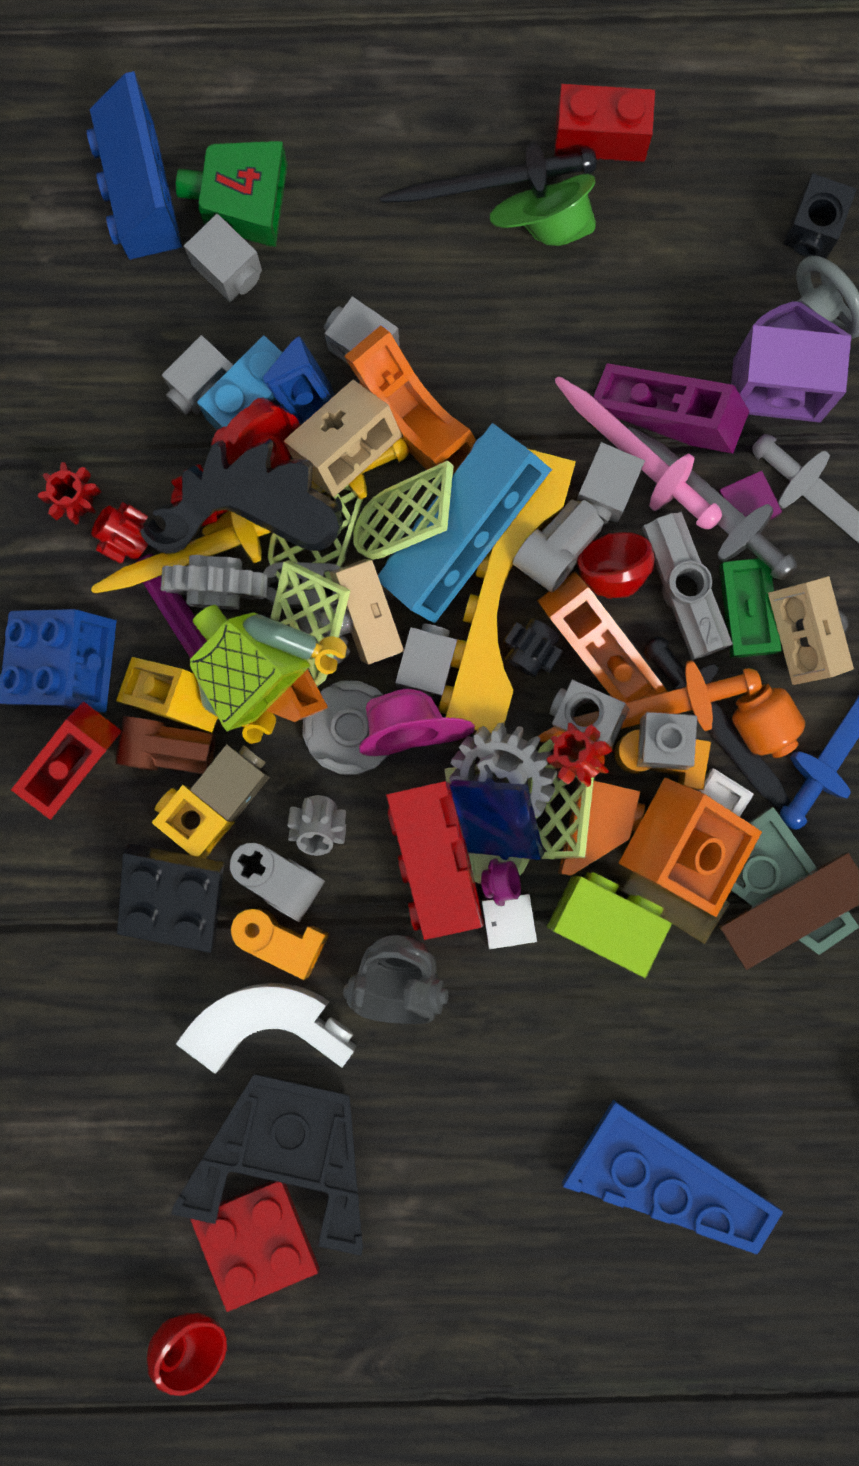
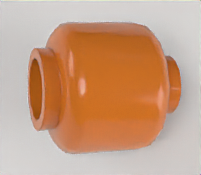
M764 684L757 694L749 696L747 692L736 701L738 708L733 714L732 721L748 749L753 754L762 756L771 754L773 758H780L797 748L799 744L797 739L804 731L805 720L785 689L771 688L769 684Z

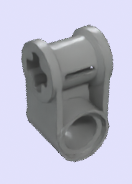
M246 843L238 847L230 859V871L236 881L264 898L265 902L298 922L302 920L325 883L324 879L291 859H285L261 844ZM257 852H260L263 855L260 863L266 867L263 874L253 873L250 877H247L244 874L247 866L241 862L245 855L253 857Z

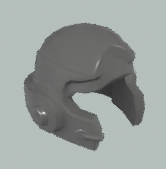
M403 935L385 936L367 947L359 971L356 975H351L349 982L345 984L343 989V995L347 999V1004L356 1014L367 1019L387 1023H430L434 1020L435 1015L442 1013L443 1005L447 1004L449 997L443 980H439L435 957L427 946L413 937Z

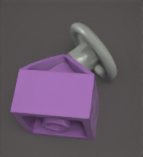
M809 256L800 262L796 272V280L801 298L796 302L792 301L778 306L760 317L753 324L733 359L731 385H735L749 409L748 415L821 422L846 393L851 339L859 336V292L850 278L833 262L820 256ZM811 271L819 272L821 275L822 284L816 289L813 288L811 282ZM841 294L843 295L844 299L846 300V302H847L849 308L845 305Z

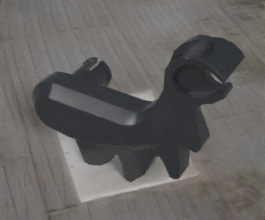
M271 439L251 446L233 464L228 463L226 443L217 441L209 451L203 472L194 465L183 472L182 501L174 505L165 504L158 506L153 510L154 516H160L164 519L166 524L165 530H162L155 520L152 519L140 532L146 543L165 554L176 553L183 550L198 533L203 522L215 511L228 510L301 548L317 551L331 546L340 534L343 524L341 515L342 502L338 496L333 502L330 500L331 495L326 491L320 493L311 488L313 463L310 460L295 458L284 461L275 468H271L270 458L273 449V441Z

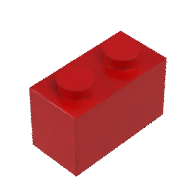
M561 84L556 119L554 156L581 152L580 147H590L595 151L596 159L645 162L653 135L655 90Z
M83 701L64 721L12 787L11 791L51 820L122 730Z

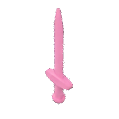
M562 377L555 378L556 385L579 414L619 450L645 460L641 470L657 483L651 496L650 508L656 511L675 498L698 519L696 525L699 527L711 529L718 524L722 518L720 507L716 503L710 505L686 483L694 463V457L688 453L669 466L588 392Z

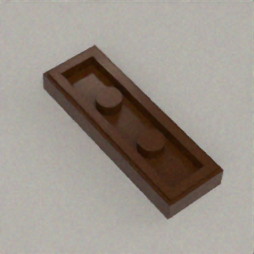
M845 852L719 925L720 930L743 968L748 970L858 906L859 869L850 854Z

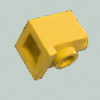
M182 785L178 791L171 788L157 803L155 811L159 814L152 821V824L191 856L206 858L234 822L225 819L190 791V787ZM195 811L200 816V824L197 828L191 830L185 825V817L189 812Z

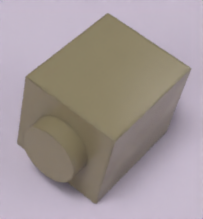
M226 745L190 791L225 819L235 822L270 778L260 770L266 762L245 745L239 751Z

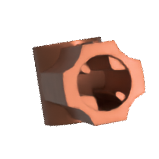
M123 716L122 732L120 733L115 764L158 771L159 767L203 774L213 762L216 735L189 729L165 727L166 724L162 722Z

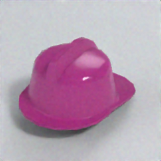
M413 689L397 690L371 699L367 703L366 712L369 736L359 745V751L365 756H383L413 747L452 742L472 734L475 725L468 720L460 718H443L432 698L422 691Z

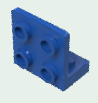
M76 609L10 611L5 630V647L0 675V704L59 706L76 709L84 701L98 713H106L117 620Z

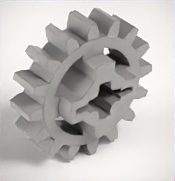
M189 555V566L173 565L162 567L161 591L187 595L186 604H189L191 607L207 608L216 604L219 609L239 610L240 598L250 600L266 598L268 575L252 572L251 570H242V562L238 558Z
M498 723L491 734L485 726H482L473 737L467 736L459 746L461 751H458L451 760V764L457 769L450 776V782L462 786L455 795L456 800L468 799L471 804L466 813L473 815L478 810L483 812V824L487 826L494 817L500 819L503 829H508L514 818L521 826H525L532 815L539 817L547 805L545 802H549L555 792V788L550 784L556 778L557 770L545 768L548 764L546 758L552 754L550 751L539 753L536 750L540 741L538 736L531 738L528 742L522 739L523 727L518 726L513 734H507L504 723ZM478 756L480 761L477 763V767L480 773L475 775L474 766ZM532 777V791L530 795H527L526 791L529 786L526 781Z

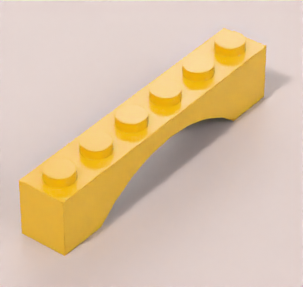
M528 449L552 470L493 546L492 551L487 554L477 567L476 577L484 578L479 596L470 594L463 622L471 623L467 641L457 640L451 662V667L459 669L455 686L445 685L438 709L440 713L446 714V718H460L472 722L475 725L472 734H475L482 726H485L492 734L498 723L505 724L514 690L504 670L498 645L497 611L500 594L520 547L537 529L540 531L544 530L562 511L576 461Z

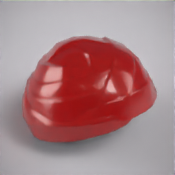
M615 532L591 541L577 557V566L580 578L595 594L608 599L625 598L633 595L644 584L649 574L652 573L655 558L652 545L647 538L630 532Z
M185 1313L166 1320L152 1336L147 1351L148 1375L157 1389L170 1395L184 1396L201 1389L215 1376L224 1361L227 1351V1338L220 1324L203 1313Z

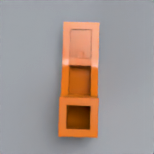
M380 325L344 357L359 379V384L389 405L409 452L426 470L449 461L454 465V474L471 452L476 439L468 427L452 417L432 397L412 370L390 331Z

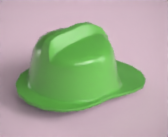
M581 174L560 183L548 185L546 196L542 198H536L532 190L518 193L494 208L490 214V222L496 227L503 228L524 225L536 240L547 246L569 244L593 233L596 228V221L588 193L595 185V177L591 174Z

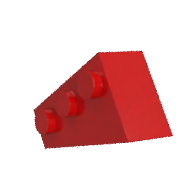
M444 781L387 794L390 807L388 808V817L393 835L398 838L402 853L398 855L401 876L404 883L410 884L414 899L413 902L408 903L414 931L422 930L423 938L427 940L482 928L485 924L453 784Z

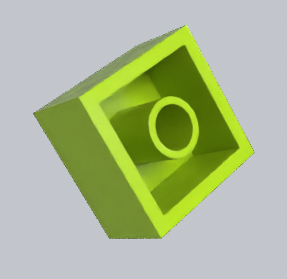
M587 872L584 878L572 876L547 928L646 978L672 925L671 922L660 917L664 908L639 895L634 896L630 894L627 900L616 895L615 893L619 885L596 873Z

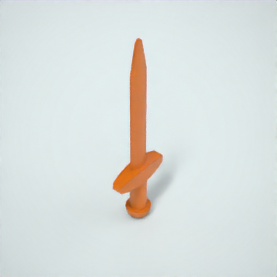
M693 660L687 661L685 663L686 687L626 703L630 710L621 729L640 724V718L646 712L679 714L693 710L703 730H711L713 722L711 702L747 692L749 696L757 694L762 689L760 675L757 670L747 668L742 669L743 674L705 684ZM599 711L575 717V723L582 727L592 725L597 721ZM553 727L541 733L538 737L540 742H547L552 736H558L564 732Z

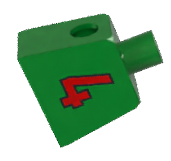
M267 141L209 145L206 149L203 171L178 169L176 176L177 197L199 200V211L204 225L218 214L243 239L276 247L288 165L283 142Z

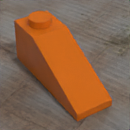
M576 572L569 575L553 593L549 591L537 600L611 697L628 703L668 692Z

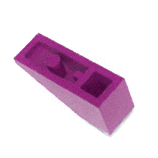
M608 363L593 396L615 418L691 446L731 454L735 450L749 414V409L735 385Z

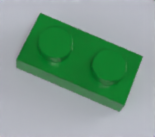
M759 558L722 562L719 565L726 628L733 643L729 647L730 658L769 655L781 652L780 637L768 595L769 592L774 591L773 578L770 575L772 570Z

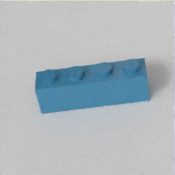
M492 423L486 432L476 440L471 452L453 474L447 531L391 554L384 568L378 574L380 583L411 611L435 623L552 469L530 450ZM438 496L435 498V500L432 502V504L429 506V508H428L426 511H429V510L431 509V507L433 506V504H434V503L436 502V500L438 499ZM439 510L437 511V513H436L435 516H434V517L437 518V519H438V512H439ZM421 515L415 522L414 528L412 529L413 531L416 530L418 525L423 520V515ZM430 521L427 527H430L434 524Z

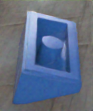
M300 336L289 344L263 376L265 384L280 405L298 419L300 425L335 396L329 380Z

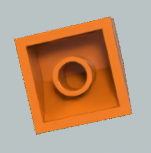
M664 778L618 864L710 915L717 917L762 831L706 794Z

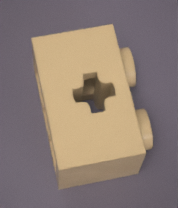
M352 380L283 442L293 459H305L313 463L312 481L334 498L400 439L402 434L389 405L358 382Z

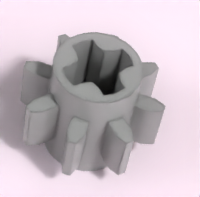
M315 795L304 798L301 809L298 807L290 808L287 824L290 828L288 840L297 841L298 848L309 855L318 856L329 853L333 848V842L338 844H344L346 810H337L336 803L325 796Z

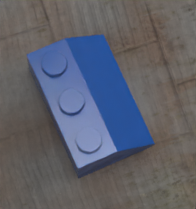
M128 72L90 108L94 128L87 130V137L93 157L95 159L101 158L103 172L96 173L104 202L110 201L113 215L106 216L112 242L114 245L121 243L130 260L182 248V243L154 121L135 72Z

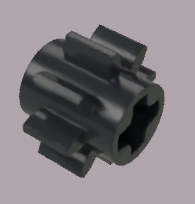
M530 618L525 627L515 622L503 640V645L510 649L505 660L519 671L534 678L540 669L550 673L563 653L561 649L555 647L560 635L546 624L534 618Z

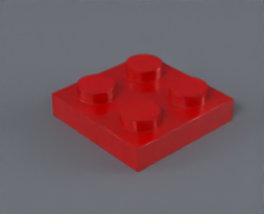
M270 1181L221 1202L215 1224L190 1219L226 1312L318 1274L319 1265L286 1183Z

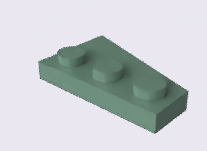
M774 807L768 808L748 822L762 831L731 889L732 892L751 906L817 869ZM847 911L799 939V941L820 955L858 929L859 925Z

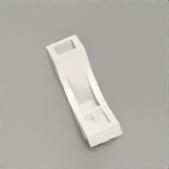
M285 983L256 984L226 995L197 1016L176 1043L177 1046L215 1074L225 1065L245 1037L265 1029H281L298 1035L340 1067L345 1065L357 1046L350 1041L353 1033L343 1024L331 1017L327 1022L319 1018V1015L329 1003L327 999L308 989Z

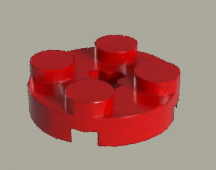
M264 397L257 398L250 406L239 412L227 426L220 428L214 434L211 446L217 441L225 442L228 463L233 464L251 446L271 439L273 441V449L270 462L271 468H275L282 462L291 460V454L283 441L301 425L298 419L282 406L274 404Z

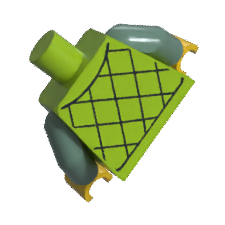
M214 604L203 609L193 619L194 625L207 642L190 659V667L197 678L204 709L217 716L226 731L241 726L244 727L242 732L243 738L246 742L255 744L261 741L263 733L267 735L272 734L276 724V717L273 713L266 710L311 666L307 660L310 657L315 658V666L321 673L332 674L336 671L338 662L325 654H332L342 659L345 658L347 647L344 641L335 636L323 638L317 644L314 636L254 612L227 620L217 605Z

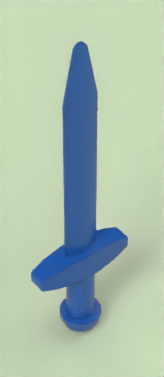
M859 696L818 759L803 752H793L790 756L794 766L806 780L790 805L782 806L779 816L788 828L797 830L805 826L808 822L805 816L822 790L839 798H848L851 794L850 789L838 775L837 770L859 738Z

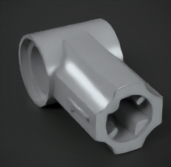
M572 499L542 532L537 529L526 539L517 552L513 565L550 592L556 591L570 574L577 561V557L603 527L604 521L598 515L597 508L586 500L575 501Z

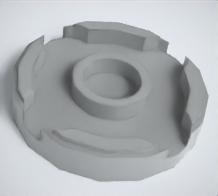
M339 681L324 688L320 693L328 708L303 719V738L310 754L322 767L340 775H360L375 769L389 755L365 756L360 753L359 745L369 736L366 705L371 699L380 697L383 694L377 688L361 681Z

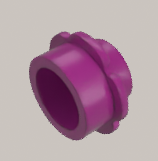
M497 858L492 859L489 862L488 869L482 872V889L484 895L487 898H493L497 906H504L505 901L515 900L520 896L521 881L519 871L513 861L499 862Z

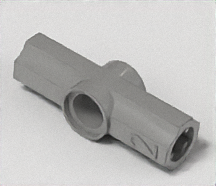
M682 512L670 513L644 525L642 532L652 545L655 558L654 563L663 584V598L667 605L672 607L691 659L702 658L730 647L733 643L711 589V573L700 561ZM687 576L693 579L697 585V595L689 597L681 594L676 587V578Z

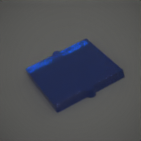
M487 778L484 782L453 780L451 782L450 789L468 853L500 856L503 860H508L509 857L542 859L544 850L528 785L496 783L491 778Z

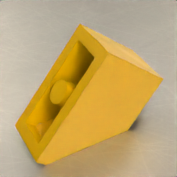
M135 657L131 658L116 699L117 702L209 732L213 731L218 717L205 710L202 706L198 682L194 673L173 666Z

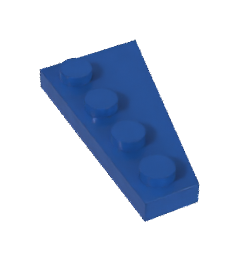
M612 1100L562 1181L564 1188L599 1197L610 1204L622 1208L624 1206L645 1213L656 1220L694 1230L702 1236L757 1255L783 1213L778 1206L615 1100Z

